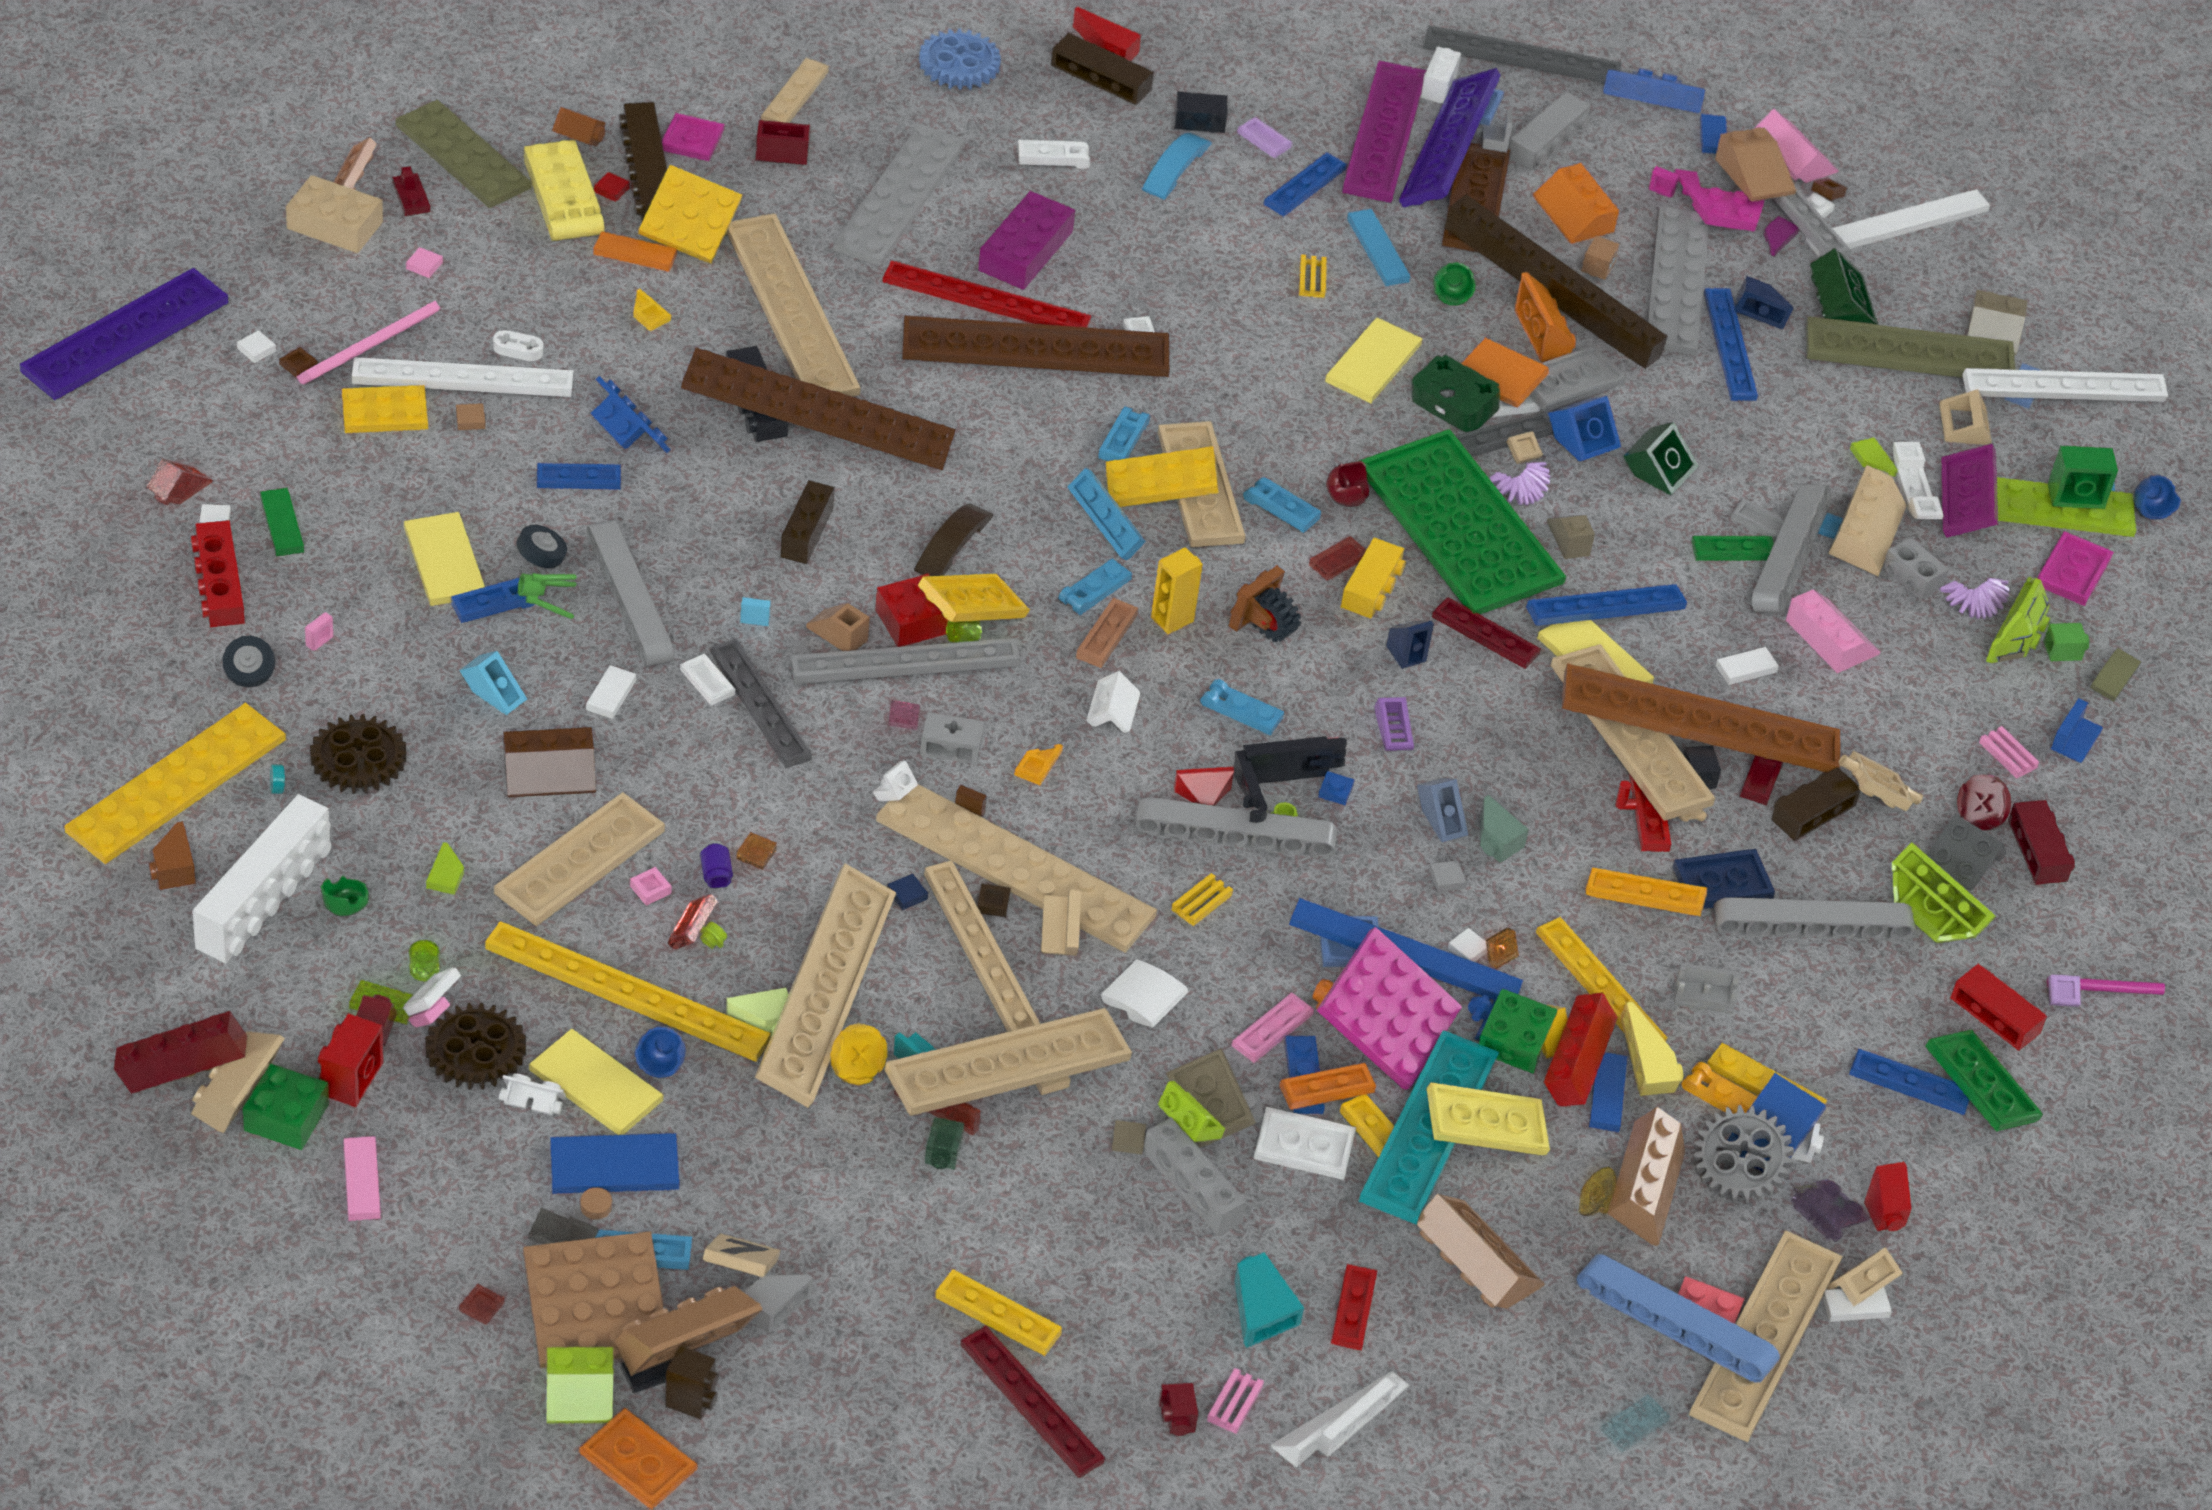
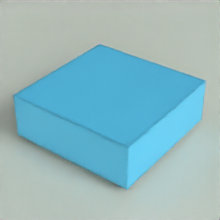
M743 597L740 623L768 626L771 601Z

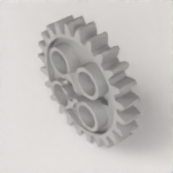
M1738 1105L1737 1113L1735 1114L1727 1107L1725 1117H1722L1717 1112L1714 1113L1715 1123L1706 1120L1705 1128L1707 1131H1698V1138L1702 1141H1694V1149L1699 1151L1693 1154L1694 1161L1700 1162L1696 1165V1172L1704 1173L1701 1177V1182L1708 1183L1711 1181L1710 1191L1713 1192L1721 1189V1198L1726 1197L1728 1193L1732 1194L1734 1203H1736L1739 1196H1743L1745 1203L1749 1204L1750 1195H1754L1760 1202L1761 1192L1763 1191L1769 1196H1773L1772 1185L1781 1189L1783 1182L1780 1177L1788 1179L1789 1171L1786 1168L1793 1167V1159L1789 1157L1794 1155V1148L1788 1146L1791 1143V1136H1783L1786 1132V1126L1775 1127L1777 1117L1774 1116L1767 1120L1765 1109L1759 1115H1756L1754 1106L1750 1107L1748 1113H1744L1741 1105ZM1728 1133H1735L1739 1136L1733 1142H1729L1723 1137ZM1763 1138L1769 1141V1144L1766 1147H1758L1754 1142L1757 1139ZM1722 1148L1723 1150L1718 1152L1716 1149ZM1742 1151H1747V1152H1748V1153L1745 1155V1158L1739 1157V1155H1741ZM1770 1157L1771 1159L1766 1161L1764 1158ZM1728 1161L1733 1164V1167L1729 1170H1722L1717 1165L1720 1162ZM1752 1167H1759L1764 1172L1759 1176H1753L1748 1170Z

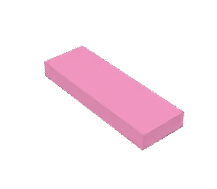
M1291 992L1232 1040V1047L1255 1063L1281 1042L1285 1036H1288L1314 1014V1009Z
M376 1137L344 1138L348 1221L381 1219Z

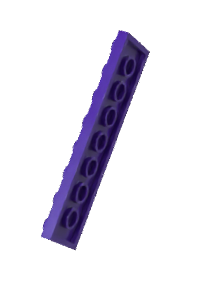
M1497 68L1453 81L1401 193L1399 201L1402 207L1418 206L1426 201L1441 200L1448 195L1501 75Z
M193 267L20 363V372L55 401L228 304V295Z

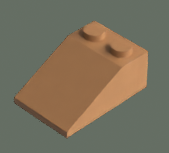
M1765 127L1733 131L1720 135L1715 160L1751 201L1788 196L1796 193V188L1778 143Z

